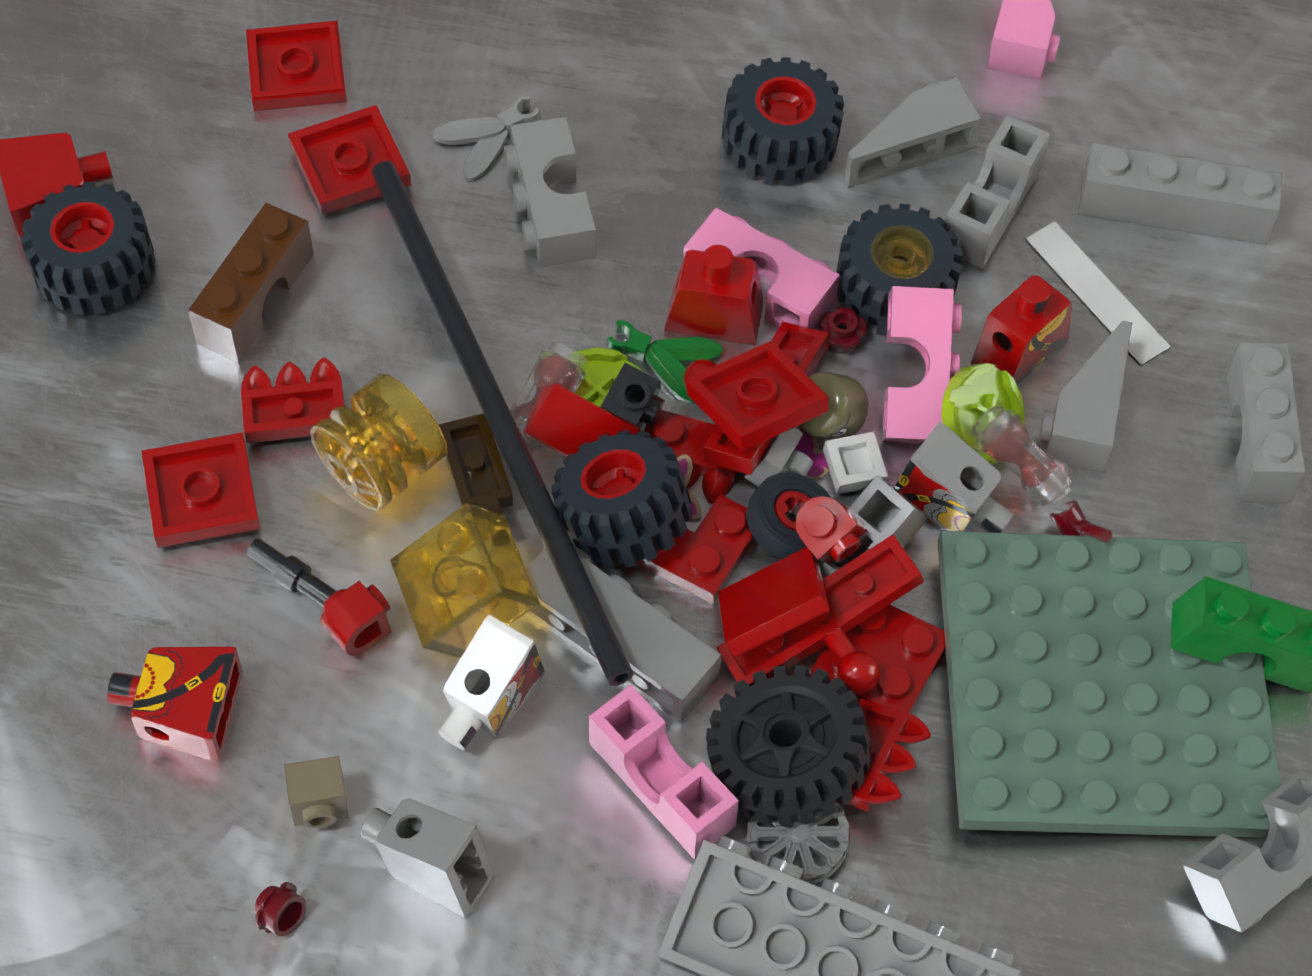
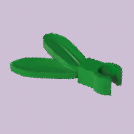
M624 320L616 321L615 332L616 334L626 335L628 340L618 342L611 336L607 338L606 344L607 349L617 350L642 362L645 358L647 364L665 387L677 399L689 404H695V402L687 395L683 382L686 368L682 364H691L700 359L713 361L719 358L723 351L719 343L702 337L669 338L656 340L651 343V336L636 330L632 324Z

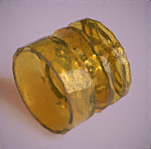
M378 373L350 398L352 409L346 406H337L330 413L329 419L322 418L310 430L313 446L330 474L357 502L374 511L382 510L393 499L392 495L398 496L408 487L407 476L419 479L448 454L447 443L439 425L418 397L399 380L388 374Z

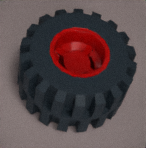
M781 57L780 62H773L771 58L761 60L760 66L752 63L744 68L743 75L737 74L734 77L732 86L728 88L721 139H724L723 148L726 155H732L731 163L737 169L745 167L746 176L755 179L757 175L764 177L763 183L770 185L774 184V179L783 180L784 186L794 185L796 177H800L803 183L812 180L814 170L821 174L827 169L828 161L832 162L836 154L844 115L843 96L838 95L839 87L835 81H826L827 73L822 69L818 68L814 71L810 68L811 63L803 60L798 64L791 62V58Z
M83 182L82 187L74 188L73 184L62 187L63 192L57 195L54 192L46 195L43 205L36 204L31 209L32 218L25 219L22 227L25 235L21 236L27 261L42 296L48 302L53 300L55 307L63 311L71 306L74 314L85 315L89 309H93L95 314L106 313V307L114 305L115 309L126 305L124 299L127 297L135 299L142 292L140 285H148L151 280L152 274L150 269L155 268L154 248L138 202L132 201L130 194L123 189L116 192L114 185L106 183L101 187H95L94 182Z
M630 430L619 431L617 435L609 436L607 433L598 436L599 440L592 443L585 442L578 447L579 451L576 454H569L563 460L565 467L557 469L554 475L556 483L552 485L551 491L555 507L573 545L583 550L592 559L594 565L602 561L604 567L615 568L621 563H624L625 567L636 566L637 561L646 559L647 562L658 557L657 553L662 549L668 551L675 545L674 538L684 535L688 529L686 522L690 521L692 517L690 506L692 501L672 447H667L666 441L660 437L651 438L650 433L643 431L632 435Z

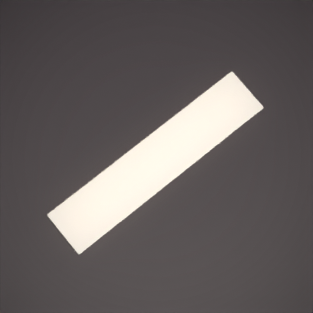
M1055 221L1025 238L1111 333L1122 321L1133 322L1128 352L1140 365L1171 347Z

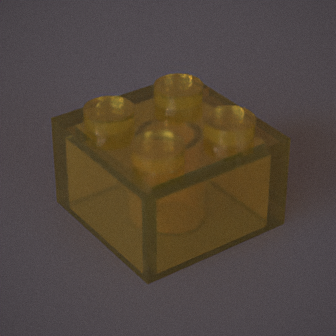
M468 503L464 504L390 559L424 649L461 658L488 614L509 626L540 604L505 516Z

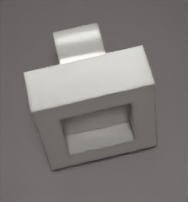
M794 427L775 436L753 474H746L745 478L759 487L766 478L780 472L798 473L806 476L813 461L804 453L794 450L803 433Z

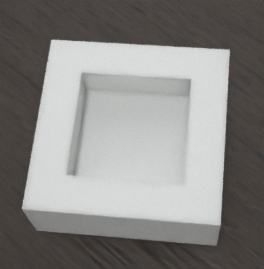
M874 431L825 441L823 453L836 494L866 489L876 476L885 481L887 480L888 474Z

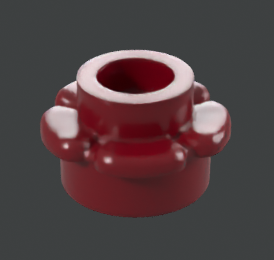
M838 307L833 312L828 311L824 313L818 323V327L823 332L829 333L828 349L840 354L855 350L861 342V337L865 336L867 332L865 320L862 317H857L856 312L847 307ZM844 325L847 329H840L838 326Z
M284 882L280 887L269 886L260 893L254 906L256 913L255 924L258 929L264 930L266 933L273 932L277 936H286L300 924L306 911V901L296 893L297 887L293 883Z

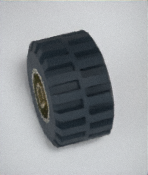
M900 203L899 209H892L890 204L880 205L878 213L875 214L869 209L861 214L860 222L853 220L848 226L847 235H843L836 273L840 274L837 291L838 301L845 302L844 307L853 309L859 317H862L866 322L867 328L870 324L877 326L876 334L885 337L887 335L888 296L893 286L954 289L955 297L962 269V247H957L958 237L954 230L945 231L947 222L940 216L936 219L930 218V211L920 207L917 212L910 210V204Z

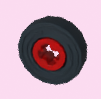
M780 472L770 476L759 485L749 499L746 512L749 531L762 548L772 556L783 559L807 547L797 533L796 520L792 522L787 516L791 512L797 516L802 505L814 497H830V495L813 479L798 473Z

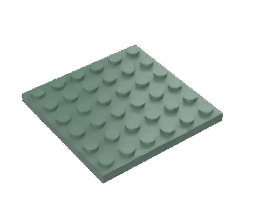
M941 531L937 542L959 829L1219 836L1223 833L1231 837L1267 838L1269 819L1261 801L1281 785L1262 654L1250 652L1236 653L1227 656L1216 664L1170 649L1172 603L1205 576L1252 591L1245 542L1112 537L1110 541L1104 542L1091 536Z

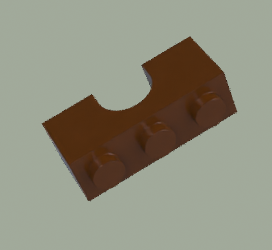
M264 204L188 310L196 344L236 362L240 361L264 326L262 309L272 285L276 284L289 290L314 255L308 220L271 204Z

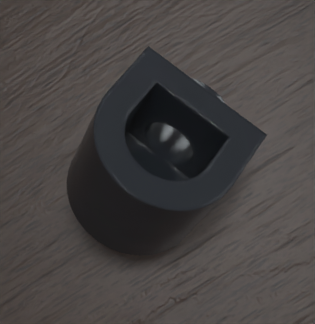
M624 363L602 402L601 408L638 429L644 423L651 427L665 403L664 399L658 397L661 381Z

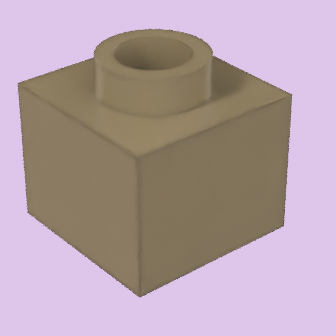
M339 756L284 764L288 802L294 826L305 825L309 828H323L334 824L337 819L349 818L344 777Z

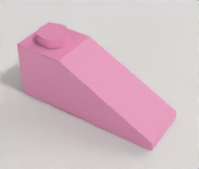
M1050 0L1002 1L987 65L988 69L1041 80L1045 62L1054 63L1060 41V36L1052 34L1056 14Z

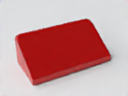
M552 384L542 389L523 434L567 457L569 454H576L579 451L578 447L585 442L592 443L599 440L598 436L607 433L609 436L617 435L619 431L630 430L631 434L635 435L640 429L558 384Z

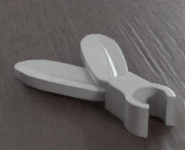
M521 96L514 101L511 107L499 113L498 118L480 117L446 122L433 131L432 137L436 142L445 145L477 142L468 154L463 166L465 180L472 182L484 176L491 169L501 153L508 136L511 137V125L542 120L540 108H535L531 114H522V112L530 110L531 106L529 96Z

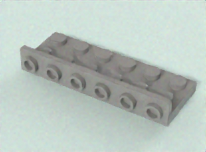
M721 835L717 845L703 840L657 956L703 976H1020L1022 972L1011 967L1014 955L982 943L979 953L957 945L961 934L931 921H929L926 931L904 923L908 914L905 910L878 899L873 909L853 902L852 899L856 890L824 878L821 888L800 880L803 868L772 856L769 866L749 859L752 847Z

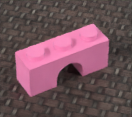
M718 208L712 211L684 246V256L686 251L691 249L705 251L712 245H724L731 250L733 256L749 258L755 261L759 280L770 286L766 295L764 320L778 328L784 321L816 329L821 316L830 311L836 303L840 274L832 271L824 262L806 257L793 250L783 240L771 238L751 227L744 219L738 216H731Z
M893 286L889 292L886 343L906 344L915 348L923 357L925 374L923 380L913 387H888L884 392L882 442L922 444L939 421L942 423L943 395L950 379L960 368L959 353H951L952 333H960L962 320L961 303H953L954 289Z
M629 685L589 716V744L693 859L697 858L703 840L714 844L720 839L721 835L725 836L736 827L739 800L703 762L691 768L683 761L667 737L666 722L632 685Z

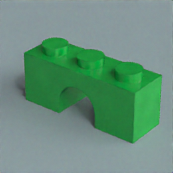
M1207 576L1173 601L1170 649L1216 664L1227 656L1236 653L1250 652L1264 655V675L1266 680L1306 693L1312 692V611Z

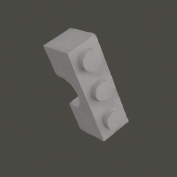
M1006 115L987 147L985 159L975 183L972 184L966 181L945 217L947 222L945 231L954 230L958 237L957 247H962L963 261L981 269L984 268L1042 169L1050 137L1049 132Z
M567 116L511 125V145L504 146V156L508 174L517 173L519 183H513L517 211H526L528 221L522 222L526 249H535L539 268L596 258V228L586 191L562 194L551 190L559 185L577 182L576 151Z
M1238 342L1226 373L1230 415L1242 417V439L1236 457L1240 502L1291 503L1305 474L1289 344Z
M1298 771L1261 801L1269 819L1268 836L1261 849L1258 846L1222 833L1183 864L1207 918L1243 933L1249 927L1257 924L1269 910L1287 895L1297 891L1302 883L1312 876V774Z

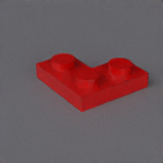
M720 494L695 532L687 529L682 537L674 538L675 545L668 551L662 549L657 553V558L648 562L646 559L637 561V565L714 604L718 598V591L724 589L755 541V538L749 531L746 518L747 508Z

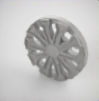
M835 800V813L825 817L820 810L814 814L815 822L805 825L800 815H794L793 826H781L777 816H774L771 824L776 827H759L758 818L754 813L749 819L747 827V843L749 847H752L750 852L752 859L769 866L772 856L777 857L783 853V860L793 865L795 860H802L804 870L800 880L810 884L823 881L824 878L831 876L841 866L848 853L850 830L848 819L842 806ZM832 818L837 819L839 822L837 826H822ZM821 840H837L840 845L838 848L832 849ZM759 841H775L765 849H759L757 846ZM815 853L827 861L822 868L814 863L812 856Z

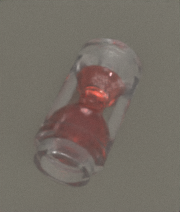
M555 341L551 342L548 350L540 352L537 362L510 410L531 455L535 449L539 451L547 449V446L523 434L542 389L552 384H558L575 393L586 375L583 368L587 359L573 348ZM536 385L535 396L532 400L527 402L532 390Z
M995 406L986 411L976 421L972 429V435L977 440V448L994 460L1005 463L1021 479L1023 489L1029 494L1030 500L1036 506L1056 505L1068 496L1072 489L1073 470L1066 463H1061L1055 457L1045 454L1029 438L1027 428L1021 423L1020 417L1013 410L1006 411L1002 406Z

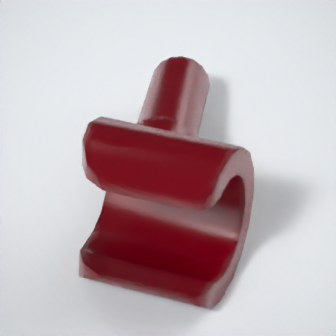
M1075 500L1065 503L1067 510L1057 514H1050L1059 535H1088L1104 542H1108L1112 538L1111 530L1086 520L1078 502Z

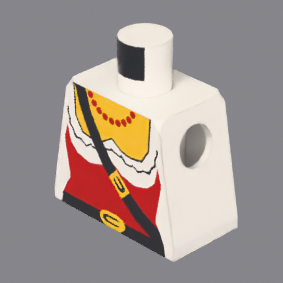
M488 614L445 683L443 693L453 710L438 731L445 740L457 748L465 750L479 728L495 737L501 734L545 674L534 641Z

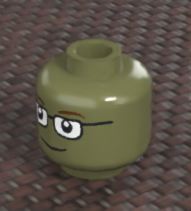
M817 372L808 376L828 395V412L801 424L802 430L812 436L828 439L855 435L864 425L868 415L869 402L862 385L849 376L836 373Z

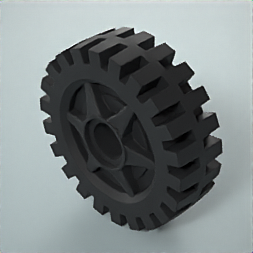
M785 665L774 667V677L767 679L764 670L752 674L755 684L751 687L743 679L735 684L736 698L725 693L719 700L721 711L713 710L709 719L711 728H707L706 731L708 746L706 748L712 772L739 800L738 809L740 813L748 818H751L755 813L759 823L771 825L774 816H777L781 826H793L794 815H800L805 825L815 822L813 811L820 809L825 817L835 813L834 801L836 799L843 805H846L853 798L851 786L857 789L861 788L865 781L864 771H869L871 762V743L868 726L863 710L853 691H847L845 683L837 677L831 681L828 672L817 668L811 677L808 667L803 665H796L793 675L788 674ZM788 743H794L791 746L782 747Z

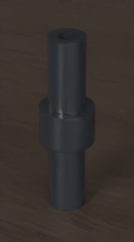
M260 538L255 539L247 549V555L273 572L276 582L293 593L300 591L323 607L326 600L336 592L335 589L311 574L312 569L309 565L294 555L286 557Z

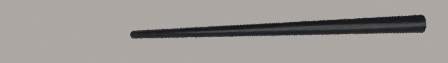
M391 161L379 162L373 167L371 171L372 176L604 675L611 686L624 684L634 675L627 657L394 164Z

